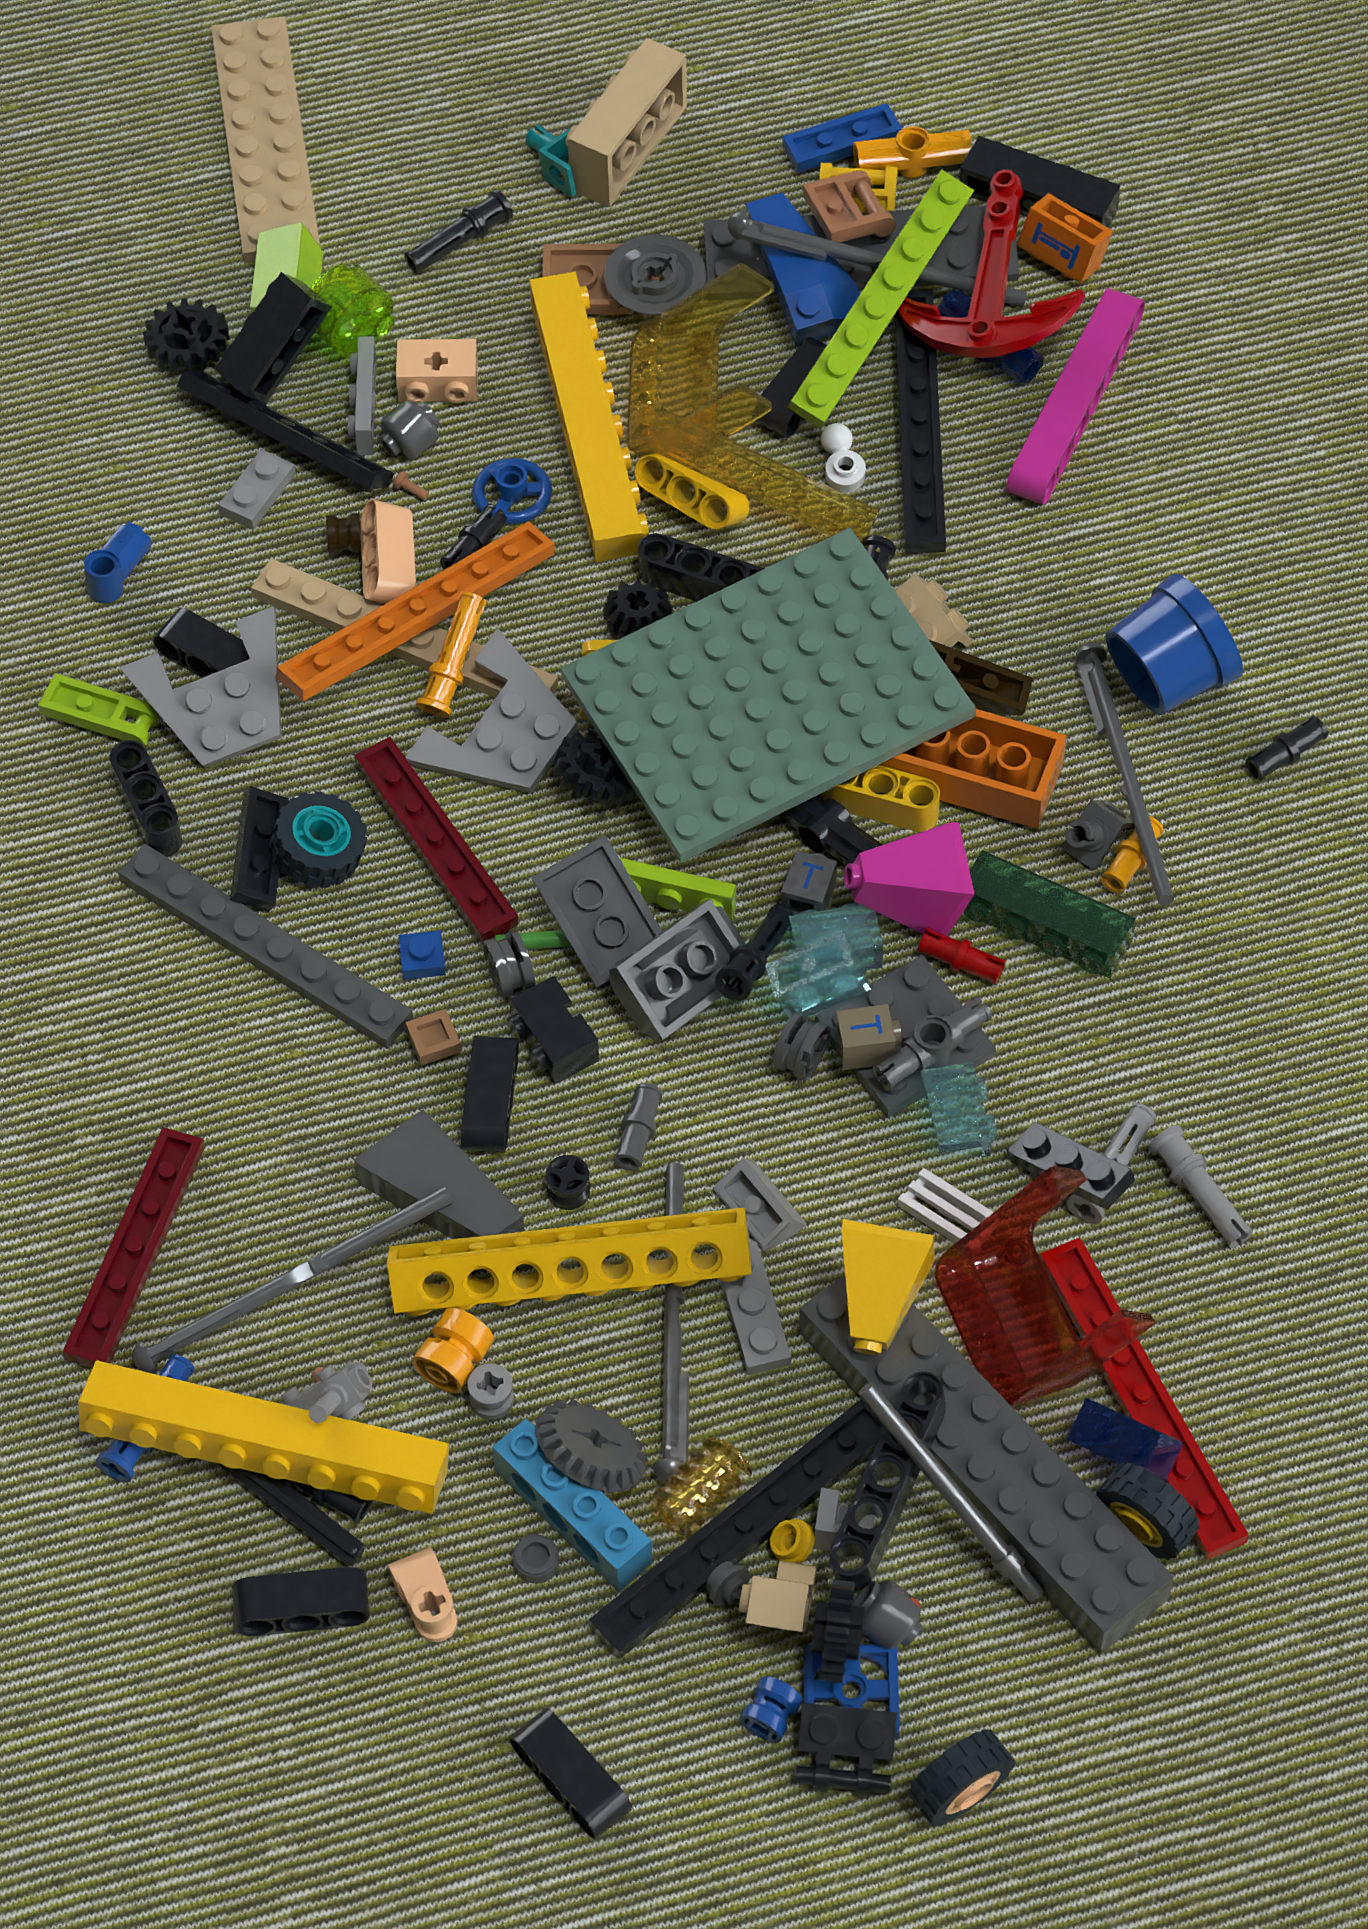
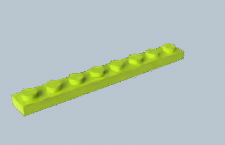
M941 169L787 407L788 409L816 427L822 428L973 194V189Z

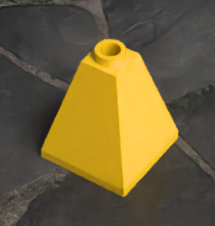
M843 1219L841 1230L851 1343L855 1344L854 1350L856 1352L879 1356L882 1349L888 1350L933 1265L935 1256L934 1236Z

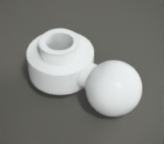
M840 423L827 426L821 435L823 448L829 454H832L826 462L825 478L833 490L841 493H850L859 489L864 483L866 466L859 454L849 450L853 442L852 433L848 427ZM849 465L852 469L844 471L839 467Z

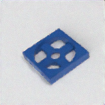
M804 1645V1703L814 1704V1700H836L842 1707L861 1709V1706L867 1700H889L887 1711L897 1712L895 1739H899L897 1646L886 1650L878 1645H860L858 1661L846 1659L843 1683L814 1680L815 1675L822 1667V1656L811 1655L812 1645ZM860 1658L876 1664L885 1673L888 1680H868L860 1672ZM845 1684H857L861 1690L860 1694L856 1698H847L842 1692Z

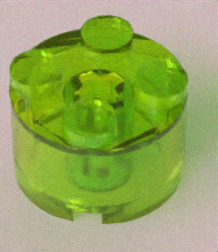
M353 263L354 267L348 268L345 264H340L329 269L311 288L332 306L316 330V333L337 353L344 354L348 359H350L351 353H358V337L374 336L375 340L379 335L387 334L395 323V318L391 315L393 311L391 295L360 265Z

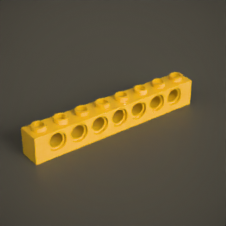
M743 1207L390 1246L387 1269L394 1313L406 1312L408 1315L417 1316L429 1313L432 1309L448 1307L468 1310L477 1304L494 1302L499 1306H509L518 1303L521 1299L540 1298L543 1301H554L563 1298L567 1294L584 1293L587 1296H600L613 1289L628 1288L631 1291H645L651 1289L654 1285L669 1283L683 1287L696 1284L699 1280L714 1278L724 1282L736 1281L744 1275L752 1274V1259L746 1209ZM706 1244L712 1246L715 1251L708 1255H701L696 1253L694 1248ZM662 1249L671 1255L666 1259L657 1260L649 1254L654 1250ZM612 1254H618L623 1256L626 1261L613 1265L606 1262L605 1258ZM567 1259H573L578 1261L581 1266L570 1270L562 1267L560 1263ZM521 1264H529L535 1267L537 1271L532 1274H522L515 1268ZM476 1269H485L492 1276L487 1279H478L471 1272ZM431 1274H440L446 1277L448 1281L442 1284H434L426 1277Z

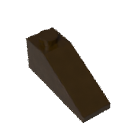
M929 640L976 709L990 713L1019 716L1025 713L1033 681L1032 677Z

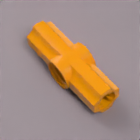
M909 126L900 130L895 138L853 142L854 167L886 170V166L898 167V173L901 176L907 178L921 177L927 172L928 167L962 164L972 148L969 130L929 134L923 128Z

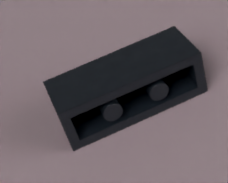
M280 272L278 277L268 286L265 296L254 312L246 318L243 328L233 343L224 350L222 359L215 367V370L245 396L267 403L332 306L303 281Z

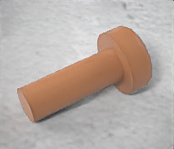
M401 471L398 473L393 482L394 488L397 490L404 488L423 501L429 496L428 491L408 479L409 474Z

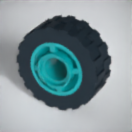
M315 791V793L311 794L307 792L301 793L297 798L292 797L287 801L286 806H282L270 835L269 845L273 852L272 858L274 862H277L280 866L279 869L284 875L287 874L291 877V880L297 883H304L308 887L321 886L322 888H328L330 885L343 883L345 878H350L354 874L367 844V837H365L367 829L365 823L361 820L362 816L360 813L355 811L349 802L339 799L334 794L327 795L323 794V792Z

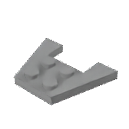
M274 606L235 621L249 655V660L174 690L158 652L119 667L204 768L282 738L279 680L277 679L276 609Z
M497 628L474 661L477 667L506 683L462 746L427 726L405 758L414 767L532 794L553 764L554 756L565 736L571 738L578 725L571 714Z

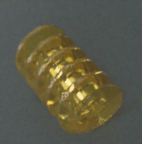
M715 1436L707 1437L702 1443L703 1449H695L690 1455V1461L680 1464L678 1467L679 1474H671L665 1481L666 1487H658L653 1492V1501L659 1514L675 1532L686 1539L693 1535L691 1528L687 1524L688 1521L698 1526H702L705 1523V1519L699 1511L700 1508L712 1514L717 1511L716 1503L711 1498L713 1495L723 1501L729 1499L730 1495L724 1486L725 1483L737 1489L742 1485V1481L736 1473L738 1470L748 1476L752 1475L751 1466L742 1453L730 1443Z

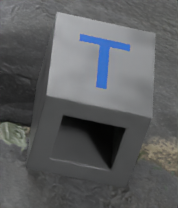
M796 850L781 891V904L790 907L795 914V918L822 925L837 883V861L828 859L819 853L808 854Z

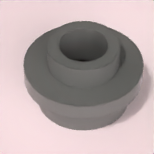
M730 1561L719 1565L710 1574L706 1583L711 1600L717 1606L738 1603L741 1598L743 1584H748L750 1573L743 1565H735Z

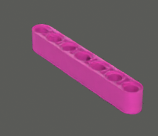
M1111 288L1105 290L1010 471L1006 484L1007 493L1044 506L1046 505L1141 322L1145 309V300Z

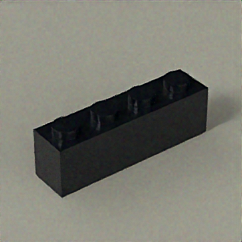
M978 136L960 167L959 181L974 190L971 198L987 203V199L992 195L990 182L995 173L1001 170H1011L1018 175L1023 189V195L1019 200L1020 215L1027 217L1030 207L1048 193L1109 228L1118 211L1121 185L1110 182L1105 178H1099L1076 170L1070 166L1044 159L1036 154L1004 145L999 141Z

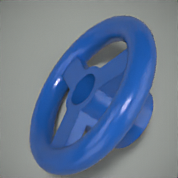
M506 458L489 464L477 475L472 489L474 503L478 510L482 512L484 507L489 504L484 495L486 483L490 478L494 480L497 489L500 491V499L496 509L489 517L492 518L500 508L507 517L505 524H520L536 518L547 508L552 496V484L547 473L537 464L520 458ZM527 473L532 475L538 482L528 483ZM539 495L537 501L531 507L519 512H508L513 502L521 500L524 496Z

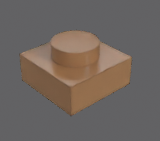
M446 1009L405 1022L407 1034L421 1066L462 1052L460 1040Z

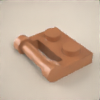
M857 170L803 184V197L828 240L843 242L874 233L884 237L890 235L895 230L897 225L895 219L890 212L885 211L871 188L872 181L865 171ZM850 192L859 197L869 215H862Z

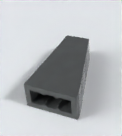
M424 1109L354 1159L357 1181L364 1188L400 1209H404L435 1191L446 1187L453 1202L424 1217L421 1221L451 1239L525 1231L523 1214Z

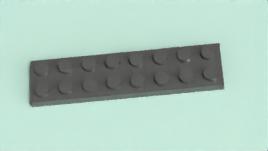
M986 206L964 207L926 266L976 279L985 237L983 223ZM915 209L888 211L892 214L897 224L895 230L890 235L881 237L874 233L840 243L886 255ZM861 212L863 216L869 215L868 212ZM801 215L818 237L827 239L814 215ZM728 219L704 220L708 298L776 294L759 244L743 239H735L728 231ZM1016 238L1011 243L1007 282L1018 281L1019 278ZM835 258L855 282L858 290L865 288L877 269ZM917 279L913 287L935 286L936 284Z

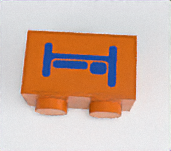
M1048 193L1030 207L1016 245L1027 251L1033 258L1044 261L1061 271L1065 277L1082 283L1099 269L1113 231Z

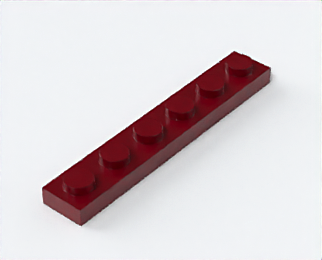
M388 737L355 754L356 766L480 942L483 944L485 940L494 938L495 935L502 934L519 925L517 913L392 738Z
M162 1127L62 1351L65 1360L93 1368L96 1360L111 1363L205 1149L203 1138Z

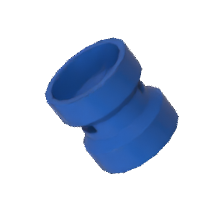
M764 1676L755 1688L756 1698L754 1702L746 1705L740 1716V1722L755 1736L769 1742L778 1743L787 1731L786 1721L788 1717L796 1714L802 1703V1697L799 1692L787 1683L773 1677Z

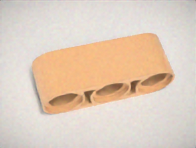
M370 499L363 509L360 520L363 594L367 600L386 604L416 586L412 511L408 508Z

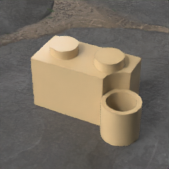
M780 1561L776 1579L753 1576L751 1585L743 1584L739 1612L747 1613L746 1623L806 1632L814 1594L817 1566Z

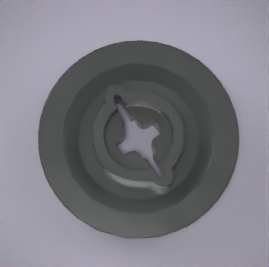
M644 235L623 243L610 255L604 269V283L607 287L609 298L615 299L618 308L626 307L630 315L636 312L642 313L645 319L650 314H656L663 319L665 314L670 312L677 316L683 307L690 309L694 299H700L701 291L705 287L706 282L705 264L699 253L683 240L667 235ZM652 275L653 277H658L659 275H662V281L659 282L658 280L654 279L651 282H649L648 276Z
M558 1400L554 1406L548 1405L536 1422L535 1434L537 1442L545 1456L561 1472L585 1486L606 1492H623L634 1488L647 1470L645 1463L648 1457L642 1451L643 1444L633 1438L634 1431L632 1429L624 1428L621 1425V1419H613L607 1414L606 1409L601 1412L596 1410L591 1403L582 1406L576 1400H571L568 1404Z

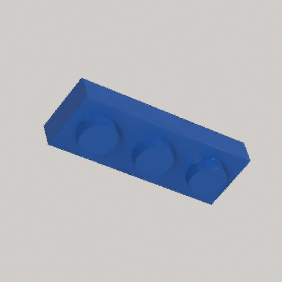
M884 103L782 136V147L796 172L799 173L821 166V162L830 163L852 156L853 142L895 138L903 128L889 104Z

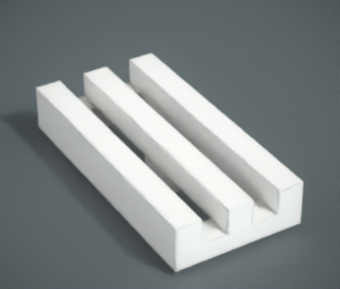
M925 1168L919 1172L918 1179L910 1183L908 1191L902 1193L898 1198V1207L968 1252L972 1251L996 1219V1213ZM919 1197L920 1199L924 1200L934 1208L938 1209L939 1213H941L950 1220H955L956 1222L963 1225L973 1233L971 1235L965 1233L955 1225L951 1224L944 1218L940 1217L930 1209L926 1208L925 1206L917 1202L915 1198Z

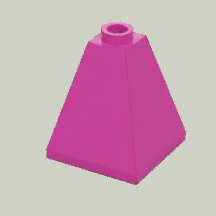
M950 822L859 853L854 863L847 864L844 871V885L846 889L852 890L853 900L922 934L925 933L927 927H930L932 930L948 936L974 896L959 823Z

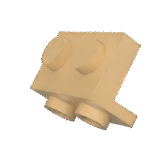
M915 573L895 591L929 640L948 647H952L958 641L966 647L974 642L966 632V629L970 627L968 621L956 608L949 609L944 602L949 597L934 579L927 582Z

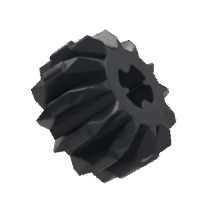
M638 577L633 585L620 581L618 590H609L607 603H605L603 608V619L607 623V630L610 636L619 635V639L673 614V607L670 605L666 589L657 590L654 580L643 585Z

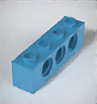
M527 1418L492 1446L495 1471L618 1592L624 1589L653 1563L652 1540L602 1491L573 1480L554 1466L541 1450L537 1442L535 1426Z

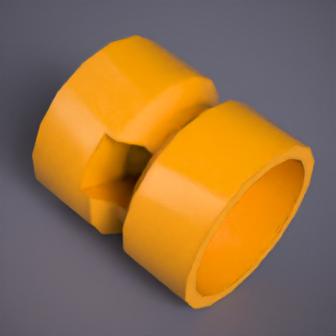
M449 1307L443 1312L432 1329L434 1338L428 1337L425 1339L412 1358V1365L425 1380L437 1388L450 1393H459L468 1382L469 1376L474 1370L473 1363H479L493 1344L494 1335L482 1321L472 1314L455 1307Z

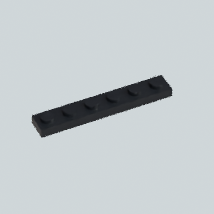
M203 371L182 372L177 387L190 393L189 399L193 402L208 407L213 405L222 410L220 415L223 418L240 424L244 422L254 427L252 432L255 435L271 441L276 439L286 444L284 449L287 452L302 458L308 456L318 461L317 467L333 475H339L340 473L350 479L349 484L358 490L372 492V489L389 488L394 473L260 401L245 396L239 390Z

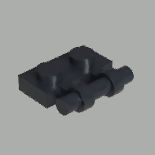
M802 1703L798 1751L815 1752L816 1763L815 1767L796 1765L795 1784L813 1786V1791L828 1792V1788L855 1790L856 1796L870 1797L871 1792L890 1794L891 1775L873 1773L874 1759L893 1760L897 1712ZM831 1754L859 1757L858 1771L830 1769Z

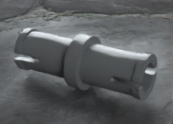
M640 1083L638 1087H635V1094L629 1114L624 1115L620 1125L623 1134L617 1154L614 1157V1162L620 1168L629 1171L639 1170V1167L641 1168L647 1142L653 1138L656 1131L654 1118L663 1094L660 1088L648 1083Z

